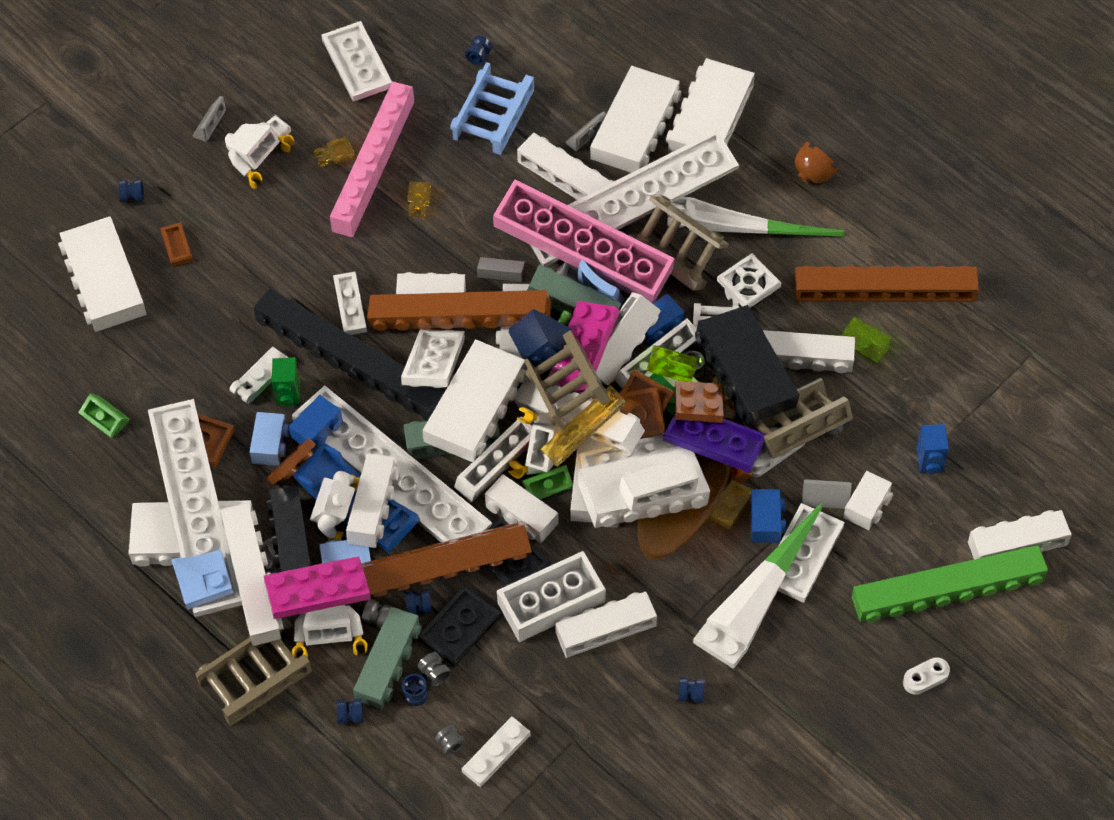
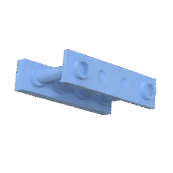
M486 62L483 69L478 71L476 82L460 113L451 122L450 129L453 131V139L458 140L461 132L464 131L490 140L493 146V153L501 155L534 92V77L525 75L523 81L519 83L491 75L490 63ZM487 83L515 91L516 95L514 98L506 99L485 92L484 89ZM481 99L506 107L507 112L506 114L498 115L475 106L478 100ZM470 115L497 123L499 127L497 131L494 130L492 132L467 124Z

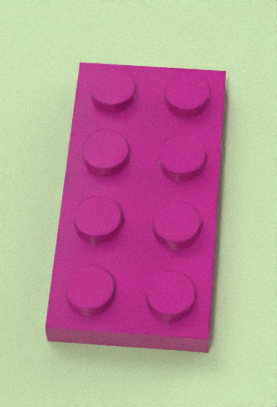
M578 301L568 327L572 329L571 332L582 345L596 372L620 310L615 306ZM569 356L552 367L548 377L571 363V359L574 357L571 358ZM581 370L574 371L554 385L563 387L578 377V373ZM583 384L574 391L584 392L589 385Z
M359 556L263 576L273 619L370 599V591Z

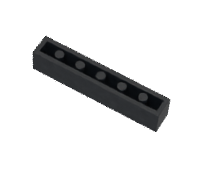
M298 485L270 490L271 499L267 500L268 513H273V517L269 518L271 532L276 531V535L272 536L273 549L279 552V554H274L276 569L281 568V572L310 566Z

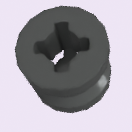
M455 725L443 728L435 737L437 744L443 746V752L446 756L457 753L466 744L465 738L459 736Z

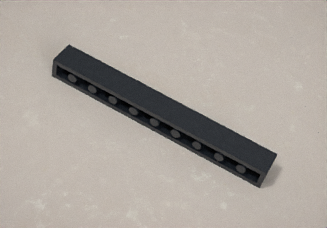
M270 288L253 307L255 319L260 325L270 327L277 335L287 337L300 348H306L316 358H323L333 368H340L347 372L352 379H359L371 390L383 393L388 400L400 403L407 411L417 413L425 421L429 420L446 391L443 388H434L433 386L412 387L410 385H402L401 376L405 366Z

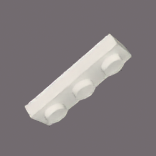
M356 272L333 275L343 331L350 335L367 332Z
M511 716L462 768V773L481 788L530 736V731Z

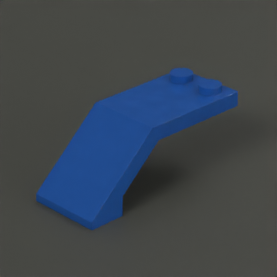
M325 443L293 474V477L316 500L324 478L333 480L334 474L338 471H343L357 477L361 476L343 459L341 452ZM354 491L346 518L340 523L345 527L348 526L357 491ZM393 499L388 500L387 520L383 519L382 525H384L383 537L377 541V546L388 553L420 521L417 513Z

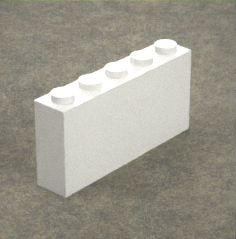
M706 58L703 66L698 67L696 81H692L690 84L688 98L683 99L682 111L674 119L673 131L669 130L667 134L668 152L672 153L715 130H718L727 145L753 89L755 73Z
M631 66L590 146L591 159L631 173L648 165L649 154L651 151L654 152L657 146V137L663 134L666 126L665 121L671 118L674 109L673 105L680 100L679 81Z
M111 216L59 233L62 242L58 243L62 256L67 254L68 259L64 260L69 273H74V276L71 277L74 289H79L81 294L77 295L81 308L86 306L87 311L83 312L88 325H93L95 332L147 315Z
M475 339L422 430L424 442L474 462L478 455L480 456L485 451L488 437H493L499 418L503 419L505 416L508 402L510 400L513 401L517 394V386L526 379L525 359Z
M684 448L581 468L577 482L595 528L609 527L622 522H633L647 517L654 518L661 514L678 513L681 510L691 508L698 509L708 504L710 489L695 453ZM688 457L699 477L696 492L639 510L630 511L619 491L622 475L630 471L645 469L650 465L662 464L673 458Z
M251 500L218 501L220 509L248 503L250 511H253ZM169 502L132 504L129 556L132 565L148 566L149 564L170 566L172 565L171 559L181 558Z

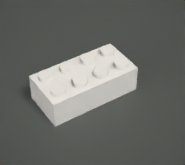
M584 551L497 590V601L516 638L521 642L555 626V623L564 617L577 616L587 609L605 603V588Z

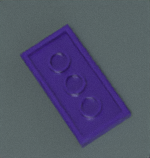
M674 415L663 434V441L750 473L765 445L764 436L767 434L723 419L722 423L676 420Z

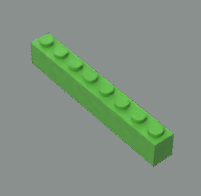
M1039 545L854 586L852 600L860 623L865 621L872 623L883 617H898L909 611L921 612L927 609V607L936 605L943 607L950 604V602L958 600L965 602L976 596H991L1002 590L1013 591L1024 585L1036 586L1045 581L1048 569Z

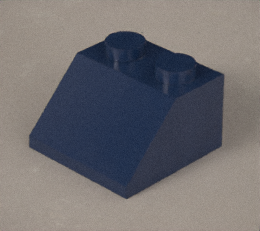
M532 309L509 328L508 333L522 359L526 360L528 358L532 365L537 367L564 349V345L567 343L563 335L568 331H572V329Z

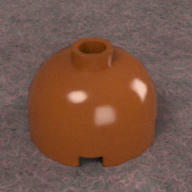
M805 142L795 158V166L800 172L797 176L807 184L809 181L814 184L828 182L839 171L838 166L833 168L832 164L834 161L816 146L811 149L808 147L810 143Z

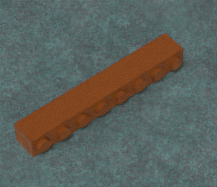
M802 266L796 267L794 278L795 302H976L979 290L977 267Z
M547 290L370 295L367 319L372 330L385 331L387 329L404 331L408 329L428 330L430 328L472 329L474 327H512L532 309L550 317L552 302Z
M521 521L361 564L370 595L373 594V597H379L387 594V590L394 588L397 591L410 588V584L417 582L420 585L428 584L434 581L433 578L443 576L444 579L456 576L458 571L474 572L479 570L481 565L489 564V566H496L504 563V559H523L527 557V553L531 552L525 524Z

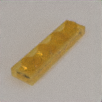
M609 386L605 390L610 401L602 405L597 398L593 400L566 425L567 429L559 431L541 448V451L556 466H559L627 404L625 399L613 387Z

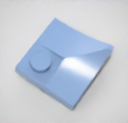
M581 260L578 268V282L584 286L592 287L596 292L618 301L622 305L624 297L620 293L621 290L602 280L590 269L585 261Z
M221 549L202 555L171 559L187 609L234 593Z

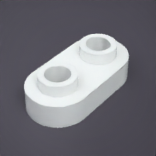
M932 658L909 669L904 675L903 686L911 694H921L945 682L949 676L950 667L944 659ZM938 666L942 670L936 671L933 667ZM918 677L920 681L916 682L912 678Z

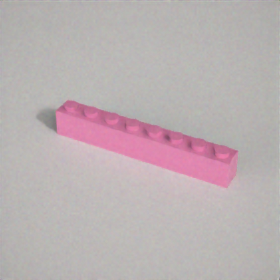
M392 81L330 215L332 232L349 237L354 236L414 104L412 86Z

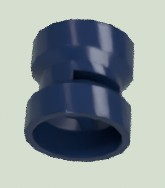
M477 35L471 42L472 46L465 52V57L472 64L483 65L487 58L486 55L493 48V44L488 38Z
M142 179L134 180L132 184L126 180L119 181V198L121 203L128 202L133 198L136 202L144 201Z
M429 590L421 591L419 594H414L413 592L405 593L407 612L415 615L417 613H423L424 615L432 614Z
M410 674L405 677L402 682V689L406 703L411 706H420L425 703L428 691L424 677L419 674Z
M680 677L678 701L686 702L687 700H693L695 703H703L705 679L692 681L688 678Z
M354 699L352 702L337 700L338 725L346 724L350 721H353L355 724L363 723L362 699Z

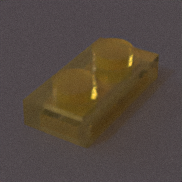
M731 480L711 512L709 520L731 530L751 497V489Z

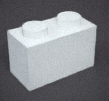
M866 471L845 507L844 519L870 530L873 523L877 524L883 513L881 511L883 505L888 506L892 499L893 493L890 492L892 483Z

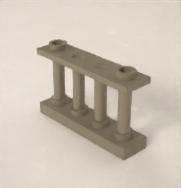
M664 195L650 196L649 201L656 205L655 210L642 233L629 234L628 236L667 254L668 251L666 249L680 224L682 223L691 231L677 256L673 257L675 259L671 275L694 291L703 290L707 284V281L701 278L704 267L715 248H727L729 244L723 240L724 237L720 233L711 232L672 205V201ZM665 211L674 219L659 245H654L650 242L649 237ZM699 235L708 241V244L694 269H688L684 266V260Z
M571 331L563 335L567 343L564 345V349L537 367H534L528 358L524 360L528 368L525 373L529 380L535 383L549 411L546 413V416L553 426L557 424L562 431L567 429L562 417L589 399L597 398L602 405L610 401L582 345ZM567 357H574L571 359V363L545 380H542L541 374ZM581 370L578 373V377L551 395L549 394L548 388L574 371ZM581 385H589L586 387V391L560 408H556L554 403Z
M819 378L797 389L800 396L796 408L746 425L743 418L742 422L745 427L767 434L764 436L768 455L774 459L852 420L853 416L849 400L842 397L832 402L827 398L823 379ZM817 403L824 406L814 412L809 409V407ZM797 413L803 415V417L795 421L789 419V417ZM777 423L783 425V427L775 431L769 429V427Z
M249 637L213 662L202 665L195 675L201 687L209 682L226 704L222 711L225 720L232 726L311 673L312 669L307 657L302 655L299 658H295L281 639L271 641L272 645L287 663V666L279 672L274 671L258 650L266 643L252 646L251 638ZM248 655L252 657L267 677L259 685H254L238 664L239 661ZM227 669L232 671L246 690V694L238 699H234L217 677Z

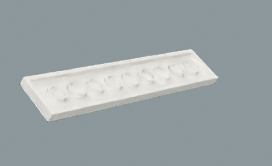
M715 130L568 206L619 230L655 210L656 205L649 201L650 196L664 195L674 202L739 169V164L718 130ZM531 245L542 266L546 267L560 260Z
M323 386L292 414V418L295 420L319 395L340 408L343 419L342 424L337 431H333L327 437L325 444L341 452L343 459L360 476L367 453L395 457V467H399L397 481L392 483V486H394L392 499L417 513L420 518L418 524L439 542L483 532L492 526L490 520L326 386Z
M194 399L149 409V418L181 558L202 555L221 549L234 591L233 594L193 607L194 616L198 617L241 606L240 592Z

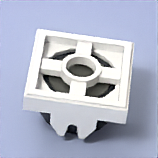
M752 253L717 276V281L725 288L727 299H732L733 305H748L749 308L758 305L765 297L781 287V282Z

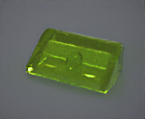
M856 317L850 320L841 335L855 337L854 349L877 363L890 348L892 340L889 336Z
M653 345L647 371L678 381L691 382L696 370L697 358Z

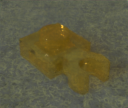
M347 136L326 143V149L317 148L314 150L315 158L323 156L318 159L319 166L327 165L330 160L337 164L355 157V152Z
M410 181L407 198L410 205V217H413V213L418 210L421 211V218H425L426 210L424 205L430 206L432 183Z

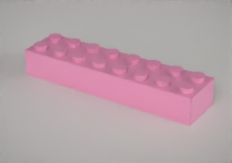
M517 180L513 181L493 215L494 227L576 268H579V264L583 260L605 282L630 295L632 292L641 294L651 303L655 302L674 267L675 258Z

